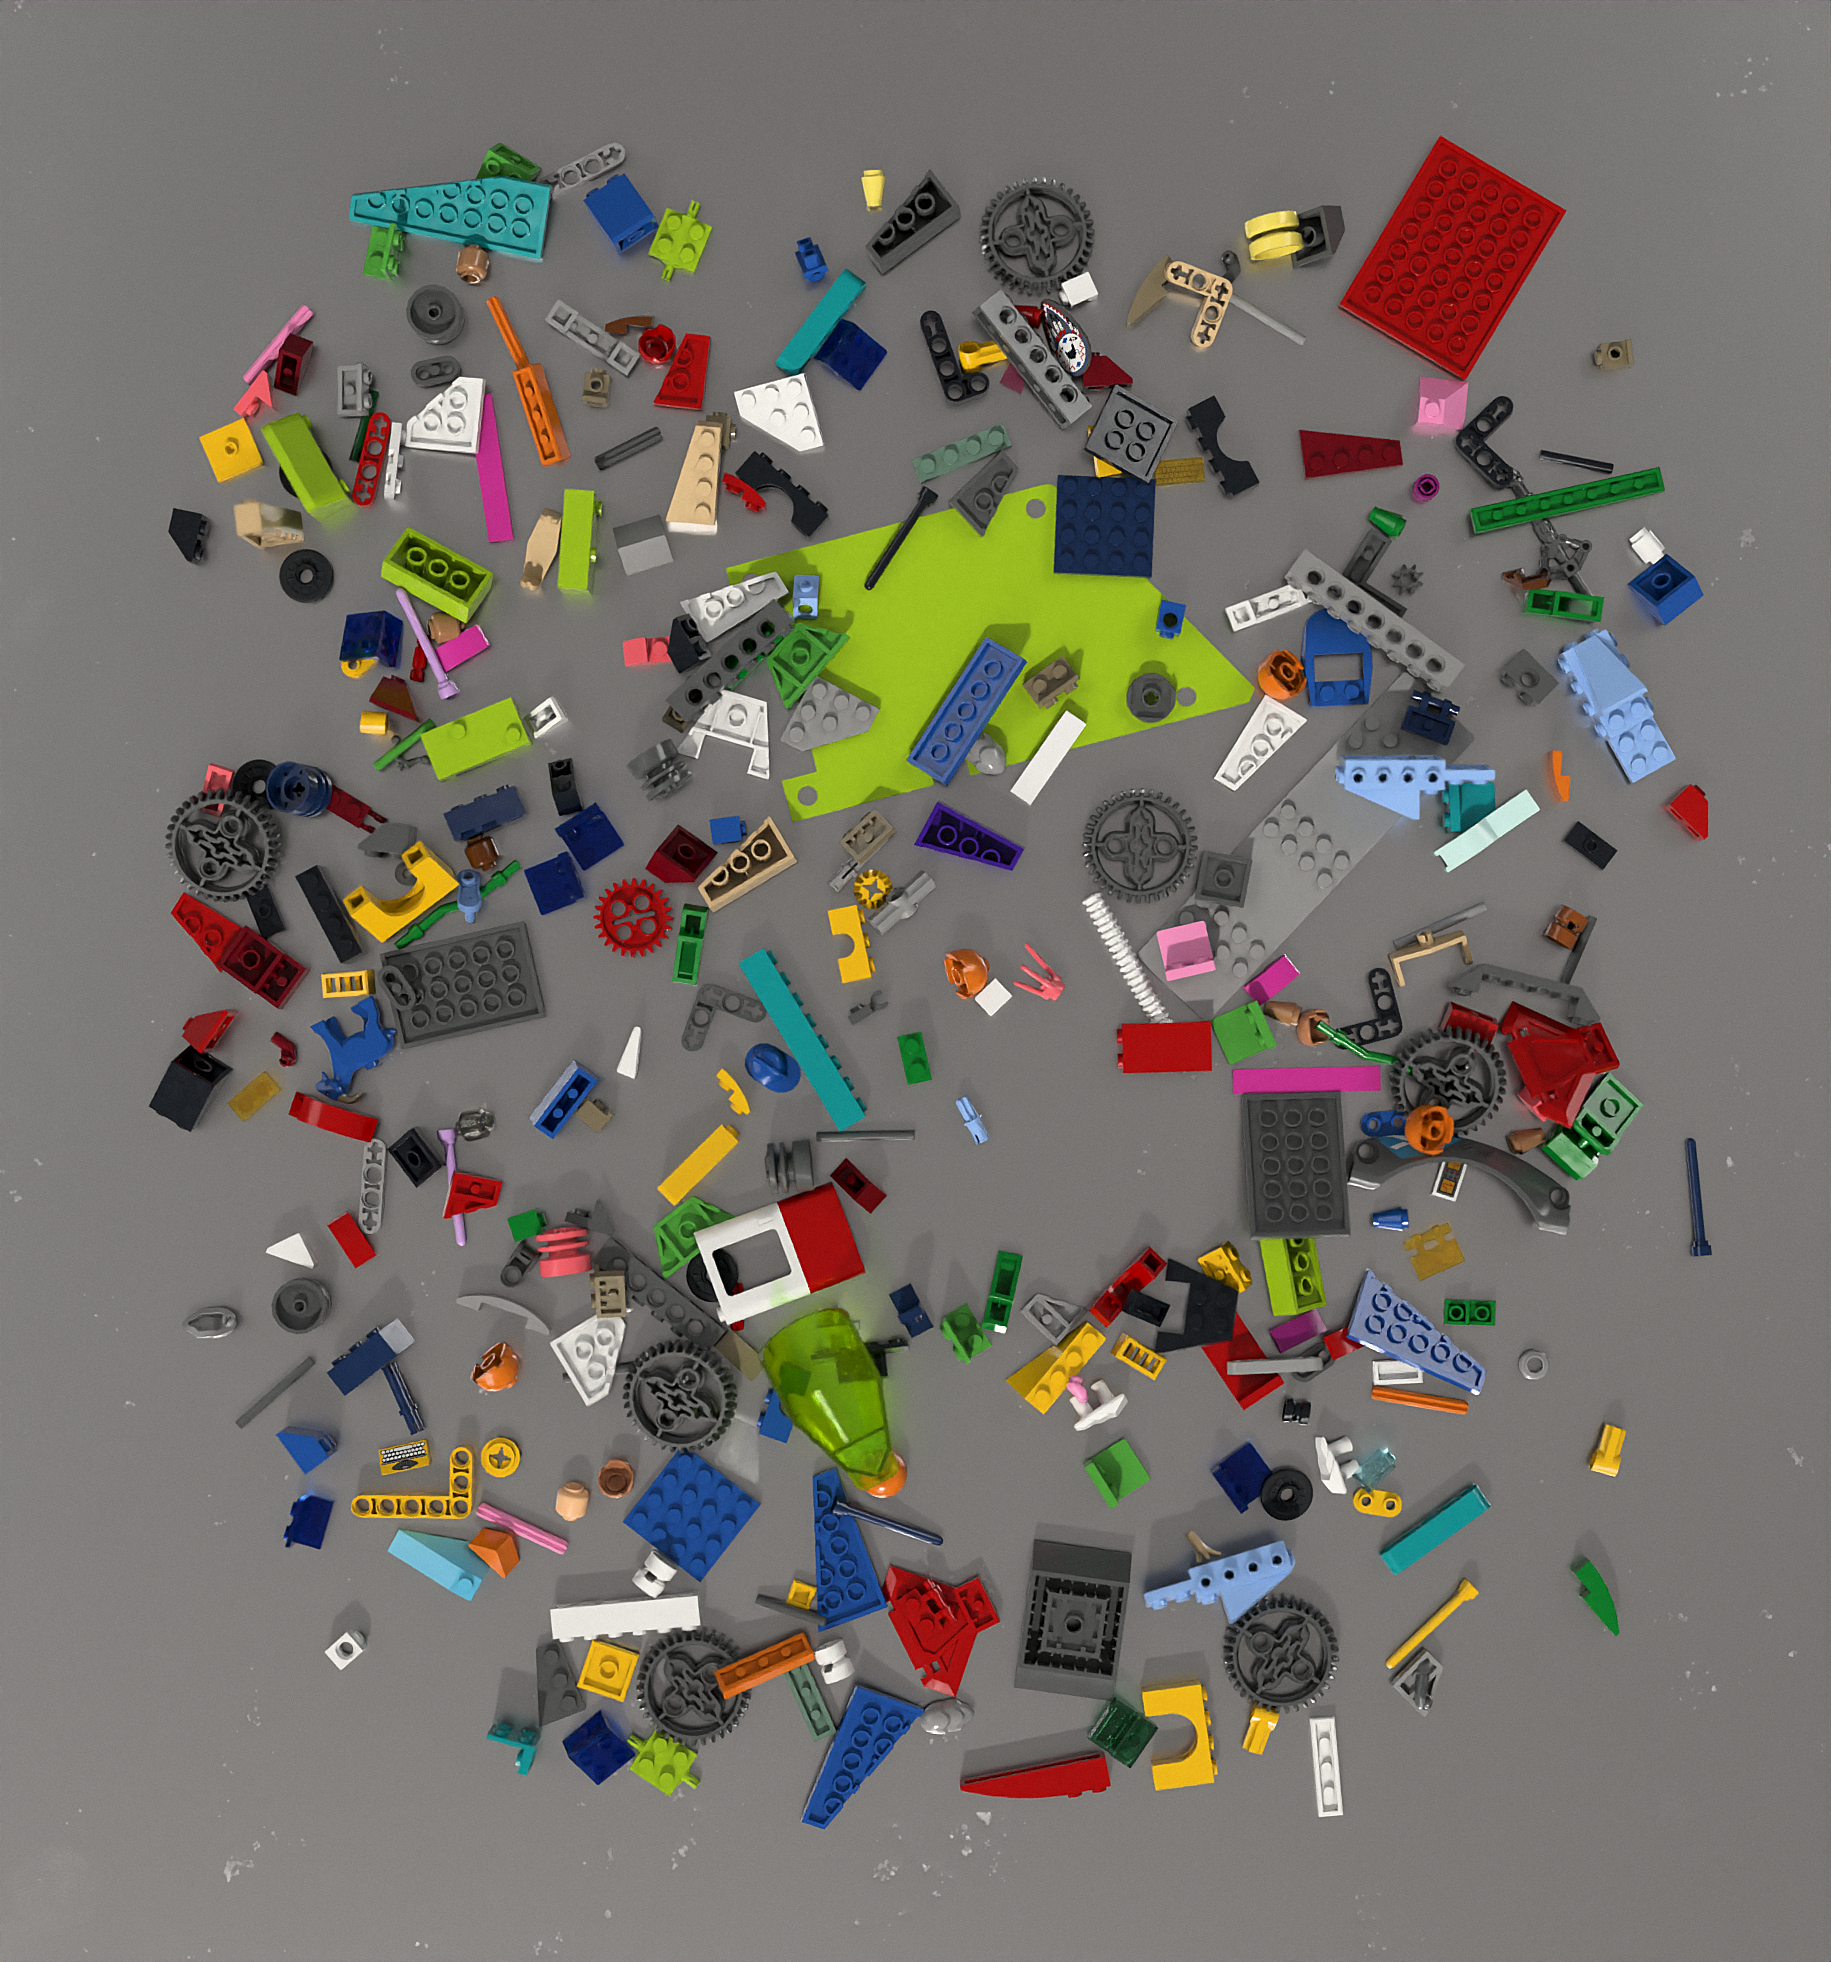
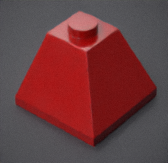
M225 1009L197 1015L194 1019L190 1017L183 1026L185 1032L182 1037L198 1052L211 1053L238 1012L234 1009Z

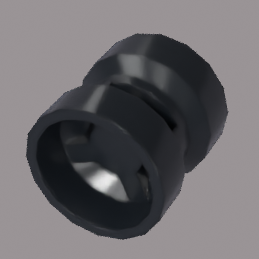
M1286 1398L1282 1422L1291 1423L1295 1421L1299 1425L1307 1426L1311 1402H1295L1294 1399Z

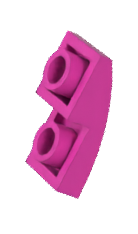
M477 624L434 651L443 670L447 672L489 647L490 644Z
M1284 954L1268 965L1265 971L1246 983L1244 988L1254 1001L1257 1000L1259 1006H1261L1294 980L1300 972Z

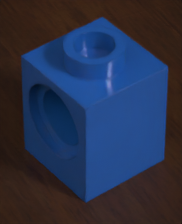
M1165 600L1161 601L1155 632H1159L1160 637L1174 639V636L1180 635L1186 605ZM1165 615H1173L1176 618V625L1173 627L1166 626L1163 622Z
M739 816L710 820L713 845L742 842L743 836L747 835L746 823L741 821Z

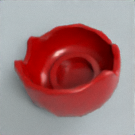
M659 324L653 329L647 328L638 340L639 353L643 359L651 363H664L675 352L676 336L672 329L663 324Z

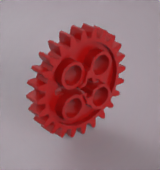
M636 878L632 879L631 885H628L627 881L622 879V887L613 883L614 891L605 889L608 897L599 896L603 905L595 906V909L601 912L600 915L593 916L594 919L600 920V924L594 927L603 931L598 937H606L607 940L604 945L613 944L612 952L614 953L621 948V956H625L627 951H630L631 958H635L636 951H639L640 955L644 957L645 949L654 953L652 945L656 944L662 947L659 939H668L669 937L664 931L672 930V927L667 925V921L674 920V918L667 916V912L673 910V908L665 907L664 905L668 902L669 898L661 899L660 896L663 890L654 892V883L647 888L646 880L644 879L640 885H637ZM641 896H646L649 900V905L644 910H639L636 906V901ZM617 902H622L625 906V912L620 916H616L612 911L613 905ZM632 911L637 915L649 911L655 912L653 916L637 919V924L635 925L631 921L617 925L612 924L614 920L630 917ZM646 920H652L655 924V929L650 934H646L642 930V924ZM622 926H628L631 930V936L626 940H622L618 935V931Z

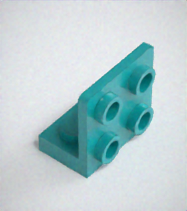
M505 1723L493 1725L487 1733L486 1739L521 1748L515 1765L519 1766L518 1774L528 1775L533 1766L541 1737L535 1736L536 1733L530 1730L522 1729L521 1732L512 1730V1726Z

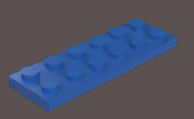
M986 637L906 761L947 786L1027 661Z

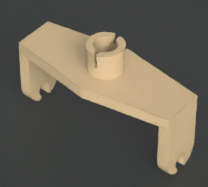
M546 507L542 511L527 543L524 573L520 581L522 587L528 586L530 590H537L558 551L563 513Z
M1425 930V936L1422 935V932L1416 935L1419 943L1390 953L1389 956L1398 985L1400 987L1405 986L1399 962L1430 954L1459 942L1466 963L1468 965L1473 964L1466 935L1462 931H1457L1433 938L1432 931Z

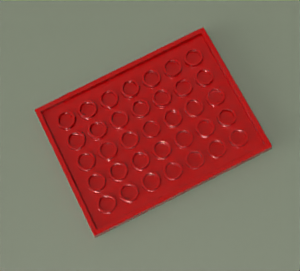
M1439 136L1339 306L1465 381L1567 210L1444 137Z

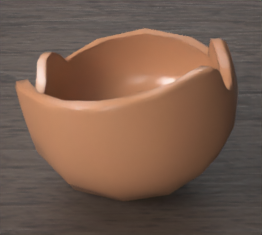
M1308 1009L1298 1019L1297 1034L1299 1040L1307 1046H1317L1318 1044L1325 1043L1328 1036L1315 1028L1319 1020L1330 1025L1329 1016L1323 1009Z
M609 1460L599 1471L598 1486L601 1492L609 1498H622L634 1487V1472L631 1466L623 1460Z

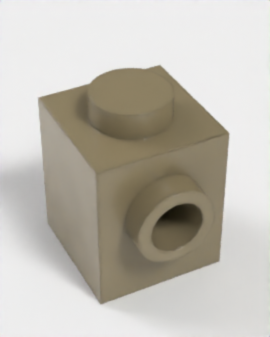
M713 412L712 415H706V421L723 423L721 450H730L731 439L736 438V424H732V418L727 417V413Z

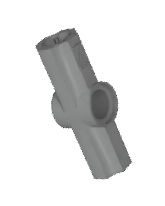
M921 870L907 884L891 890L886 897L887 901L867 918L868 922L879 934L883 935L900 919H906L916 912L917 904L936 888L935 882L926 872Z

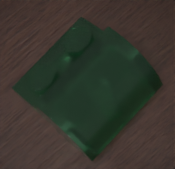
M1114 1697L1087 1738L1131 1769L1158 1730V1727L1139 1710Z

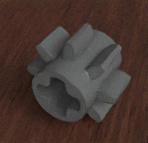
M1403 564L1401 566L1403 572L1395 571L1393 574L1398 577V581L1393 586L1399 585L1402 588L1401 594L1406 590H1410V593L1414 594L1415 585L1418 587L1423 586V583L1419 581V577L1424 573H1418L1415 570V564L1411 569H1407L1406 565ZM1407 574L1412 575L1411 580L1414 582L1407 585L1405 583L1406 579L1403 576L1405 577Z

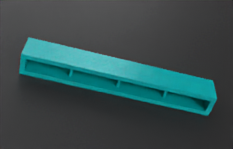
M765 948L738 964L841 1132L866 1117L864 1111L867 1108L860 1097L855 1099L851 1090L855 1088L848 1076L843 1078L838 1071L842 1066L835 1055L829 1056L826 1051L829 1045L823 1035L817 1036L813 1027L817 1025L809 1013L806 1015L803 1013L800 1006L804 1004L797 992L792 994L789 990L788 985L791 982L785 972H778L775 964L778 963L776 957L771 950L766 952Z

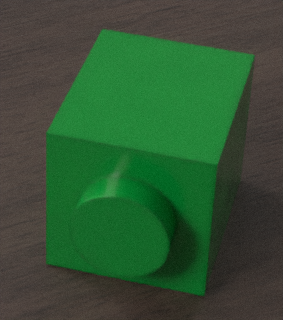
M538 1208L507 1219L515 1242L545 1232L544 1226H547L545 1215L543 1212L539 1213Z

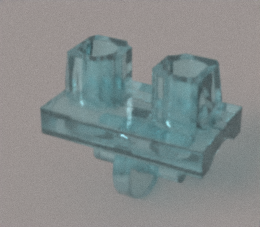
M1378 1449L1352 1477L1358 1480L1365 1487V1490L1370 1493L1396 1468L1393 1464L1396 1458L1387 1449L1384 1452Z

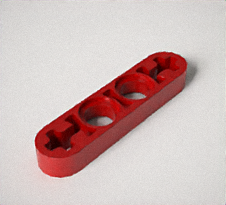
M382 412L373 414L369 420L352 492L353 500L361 507H369L376 500L391 436L392 421L387 414ZM381 418L387 424L380 431V435L385 436L384 439L371 436L372 433L377 435L378 427L375 425V421L379 422ZM374 441H378L382 445L381 452L376 455L369 452V445ZM368 465H373L376 468V475L373 478H365L363 475V470ZM361 480L366 483H374L373 487L368 485L367 493L370 495V498H365L364 502L358 496L365 489V485L360 484Z

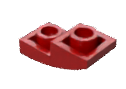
M725 472L722 479V484L726 486L725 490L739 495L740 491L744 492L741 500L746 504L745 508L754 512H759L760 509L766 511V502L752 487L739 478Z
M348 1211L327 1224L355 1269L376 1256Z
M1348 1327L1323 1338L1333 1361L1364 1347V1345L1346 1338Z

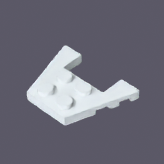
M723 689L720 692L723 696L715 704H708L704 710L705 713L699 718L683 743L677 749L679 754L699 759L705 735L753 748L754 752L747 774L769 780L767 702Z

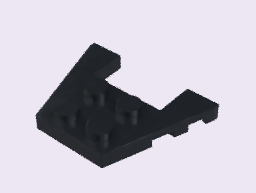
M1168 1259L1165 1281L1168 1283L1190 1285L1184 1334L1158 1331L1155 1354L1163 1355L1168 1352H1178L1189 1348L1232 1341L1239 1291L1177 1261Z

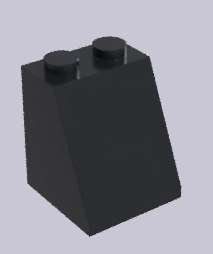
M189 1045L170 1063L149 1107L160 1116L176 1123L179 1128L191 1132L200 1124L233 1069L210 1054L200 1053L192 1045Z

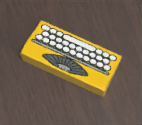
M427 1439L378 1450L382 1475L428 1466L432 1463Z

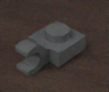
M881 990L872 994L871 1002L865 1007L860 1003L849 1010L852 1015L848 1019L852 1025L860 1022L875 1011L888 1006L889 1003L887 1001L881 1005L876 1003V997L882 993Z

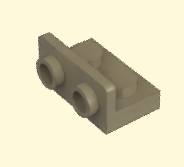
M1061 656L1025 682L1023 687L1039 709L1043 706L1048 709L1059 701L1057 699L1058 695L1063 692L1069 694L1078 687L1076 682L1080 680V677L1075 674L1065 658Z
M874 809L872 812L866 813L854 829L848 830L839 843L861 865L896 830Z
M594 1264V1273H590V1288H595V1294H591V1308L596 1309L597 1318L627 1317L624 1270L600 1271L599 1264Z

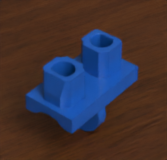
M811 237L797 241L799 251L795 252L805 279L813 282L821 280L825 272H828V268L818 244L813 245Z

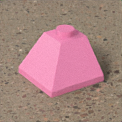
M1419 377L1414 426L1462 431L1464 429L1469 382Z

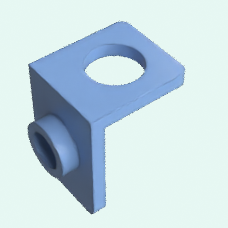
M795 575L793 589L794 618H818L819 576ZM807 604L812 607V610L810 612H802L798 607Z

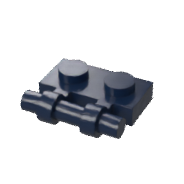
M1414 690L1411 699L1418 701L1419 706L1418 708L1412 705L1408 706L1400 729L1447 746L1456 723L1447 719L1448 713L1457 716L1460 707L1452 704L1450 700L1444 699L1443 701L1432 697L1431 693L1426 691L1421 693ZM1427 706L1439 709V715L1426 711Z

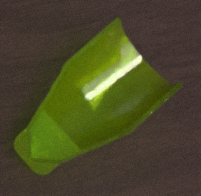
M828 1308L810 1313L783 1327L768 1339L760 1349L758 1359L792 1424L806 1434L814 1444H817L829 1458L849 1475L853 1485L860 1490H868L896 1475L899 1465L891 1447L882 1377L848 1312L842 1308Z

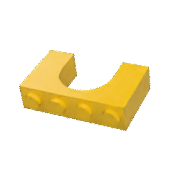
M421 840L401 854L408 870L417 878L414 887L407 894L393 900H381L361 885L342 899L350 916L381 943L459 885L451 868Z
M1194 1680L1141 1688L1145 1717L1171 1713L1180 1714L1191 1720L1196 1728L1195 1742L1187 1753L1175 1758L1151 1761L1155 1790L1214 1783L1213 1775H1217L1218 1772L1216 1760H1211L1210 1750H1214L1212 1735L1208 1736L1207 1726H1211L1209 1711H1204L1203 1702L1208 1701L1206 1687H1201L1200 1681Z

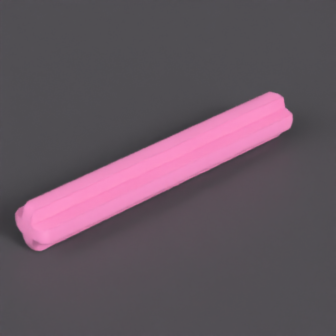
M306 305L300 306L243 375L244 381L249 385L253 384L262 370L266 372L277 359L279 349L289 334L296 335L313 315V312Z
M481 1503L476 1511L477 1516L559 1554H563L568 1546L567 1541L485 1503Z

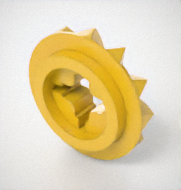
M879 870L863 872L854 883L856 900L862 906L869 909L880 908L887 901L888 893L893 890L890 878ZM875 879H878L877 888L884 893H875L871 900H869V890L863 887V885H872Z
M504 1437L490 1440L481 1452L483 1468L495 1477H505L512 1474L520 1462L519 1449L513 1441ZM503 1447L504 1455L511 1459L503 1460L499 1467L498 1459L490 1455L498 1454Z

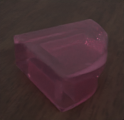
M1010 362L999 384L1021 395L1024 379Z

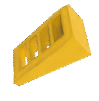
M373 969L321 974L323 998L376 993ZM352 976H354L356 990L354 991L352 986ZM341 977H344L345 991H343ZM331 978H335L336 992L332 991Z
M1125 1333L1120 1335L1110 1352L1153 1380L1157 1378L1167 1361L1166 1358L1156 1355L1155 1351ZM1138 1347L1139 1350L1135 1354L1134 1358L1130 1360L1129 1358L1131 1357L1135 1348ZM1147 1352L1148 1354L1141 1366L1138 1365L1144 1353ZM1153 1357L1157 1358L1150 1371L1146 1370Z

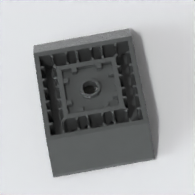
M1034 1541L1014 1688L1112 1701L1117 1680L1130 1586L1132 1554ZM1071 1618H1077L1081 1622V1626L1077 1631H1070L1067 1628V1622Z

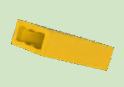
M721 1124L657 1189L675 1206L740 1141L737 1138L739 1133L730 1124L727 1126Z

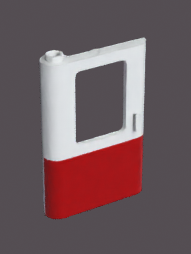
M832 1181L815 1187L812 1191H804L693 1233L720 1307L716 1308L721 1322L726 1321L727 1325L866 1273ZM775 1229L788 1259L791 1273L737 1295L728 1296L713 1259V1252L765 1231Z

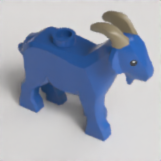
M373 996L351 1007L352 1012L360 1015L364 1020L363 1031L346 1038L335 1016L310 1026L325 1041L330 1053L334 1078L329 1079L323 1071L322 1080L316 1084L315 1088L331 1100L343 1104H353L359 1101L362 1097L361 1093L350 1097L347 1095L354 1072L363 1067L370 1070L380 1065L379 1059L387 1056L394 1045L393 1034L396 1033V1030L393 1028L383 1029L379 1021L380 1013Z

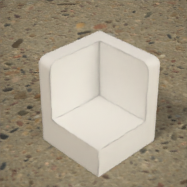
M995 978L975 997V1000L992 1016L1012 995Z

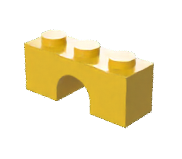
M857 905L829 910L828 915L832 935L847 934L853 938L855 944L851 955L838 959L842 983L871 978V972H875L873 957L868 958L866 948H870L868 933L863 934L861 924L865 923L863 909L858 910Z

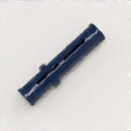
M396 1362L389 1364L393 1374L390 1373L388 1366L381 1368V1370H383L401 1410L399 1411L400 1416L403 1415L410 1435H414L417 1433L414 1423H416L419 1432L425 1430V1427L417 1413V1404H413Z

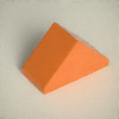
M483 1528L468 1545L503 1579L520 1561L512 1537L509 1534Z

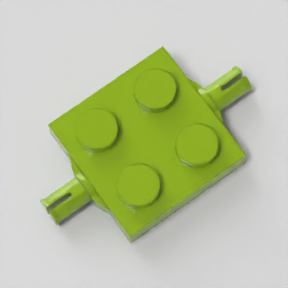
M691 200L687 213H679L669 208L666 209L648 255L660 259L665 264L660 276L663 280L666 276L665 281H670L674 268L684 269L694 274L711 233L712 226L702 223L696 218L701 204L697 202L693 210L694 200Z
M655 1729L652 1735L645 1741H642L633 1733L630 1735L626 1742L638 1749L637 1756L629 1767L631 1771L669 1797L677 1785L683 1781L694 1789L697 1788V1784L699 1785L701 1780L689 1773L690 1766L697 1757V1753L682 1745L679 1741L673 1743L674 1737L669 1735L668 1739H665V1731L663 1730L657 1734Z

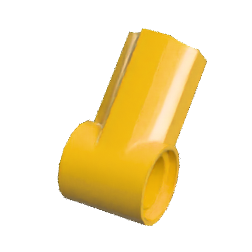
M993 340L982 343L965 341L958 347L960 370L967 374L979 372L982 365L1007 359Z
M362 711L360 720L361 733L384 736L387 734V731H390L391 722L387 712Z
M1608 1424L1604 1425L1598 1449L1594 1450L1591 1457L1590 1470L1613 1477L1616 1476L1620 1466L1621 1456L1619 1454L1626 1430Z
M1256 1701L1250 1714V1724L1243 1740L1242 1748L1262 1755L1269 1734L1277 1724L1280 1712L1276 1713L1274 1707H1271V1710L1268 1712L1266 1704L1258 1708V1701Z

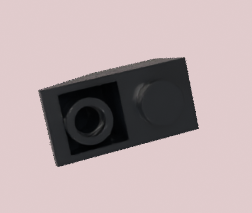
M173 508L168 532L185 559L189 563L197 565L198 559H202L204 546L201 545L203 535L206 536L209 529V522L206 521L207 517L200 513Z
M689 613L673 619L667 651L679 674L694 669L712 657L708 643L702 638L695 620L691 618Z
M572 758L548 763L552 796L559 816L583 811L580 789Z

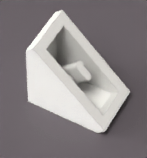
M554 696L548 698L523 717L535 739L569 721Z
M304 1232L297 1233L270 1246L266 1251L268 1254L311 1269L316 1268L318 1264Z

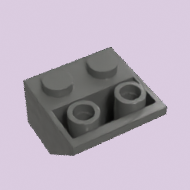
M385 822L360 842L358 849L364 851V855L369 857L383 858L384 853L389 854L388 858L403 860L401 854L416 843L417 827Z

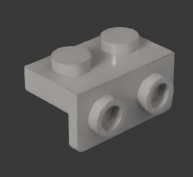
M358 362L356 366H337V415L340 417L369 416V408L372 407V397L369 393V384L372 383V372L363 362Z

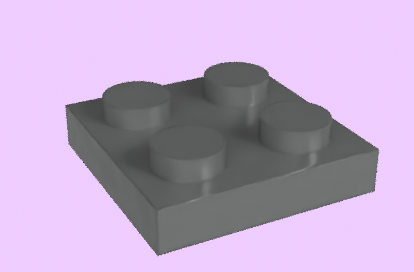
M1204 850L1194 899L1243 909L1252 859Z

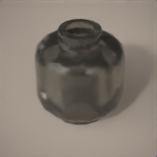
M477 1107L461 1112L455 1127L459 1136L462 1135L466 1141L473 1142L487 1138L491 1130L494 1129V1121L490 1112L484 1108Z

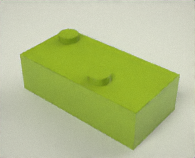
M565 489L557 587L562 593L592 595L594 562H596L597 547H595L597 518L602 516L603 502L599 501L595 491Z
M410 527L405 529L383 560L381 571L382 578L466 624L490 591L494 574Z
M512 697L420 734L437 778L441 782L533 745L515 700Z

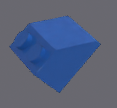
M1667 553L1628 583L1647 610L1664 625H1667L1704 596L1696 577Z
M288 1426L276 1434L304 1474H307L337 1452L334 1439L329 1434L325 1435L323 1431Z

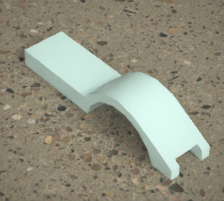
M1525 789L1434 853L1436 856L1440 855L1447 864L1445 869L1449 872L1535 814L1540 808Z

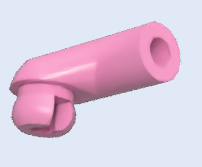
M1076 1375L1070 1376L1069 1382H1067V1389L1076 1397L1078 1402L1086 1403L1089 1395L1086 1389L1081 1386L1083 1379Z

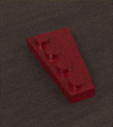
M1307 430L1298 431L1305 480L1403 465L1400 440Z

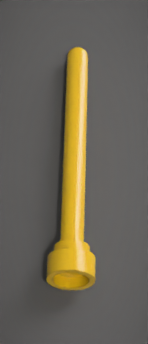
M1465 1579L1459 1584L1458 1593L1387 1659L1386 1666L1394 1668L1463 1601H1468L1470 1598L1473 1600L1479 1594V1591Z

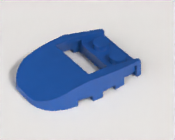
M1327 608L1314 612L1308 617L1303 627L1302 653L1300 654L1301 663L1304 667V677L1306 676L1307 679L1305 688H1308L1311 701L1309 702V707L1368 705L1373 669L1371 645L1367 641L1368 638L1361 633L1357 634L1351 631L1345 621L1341 618L1335 619L1327 612ZM1348 608V610H1349L1351 613H1354V614L1357 613L1356 611H1354V610ZM1362 653L1363 680L1315 682L1314 655Z

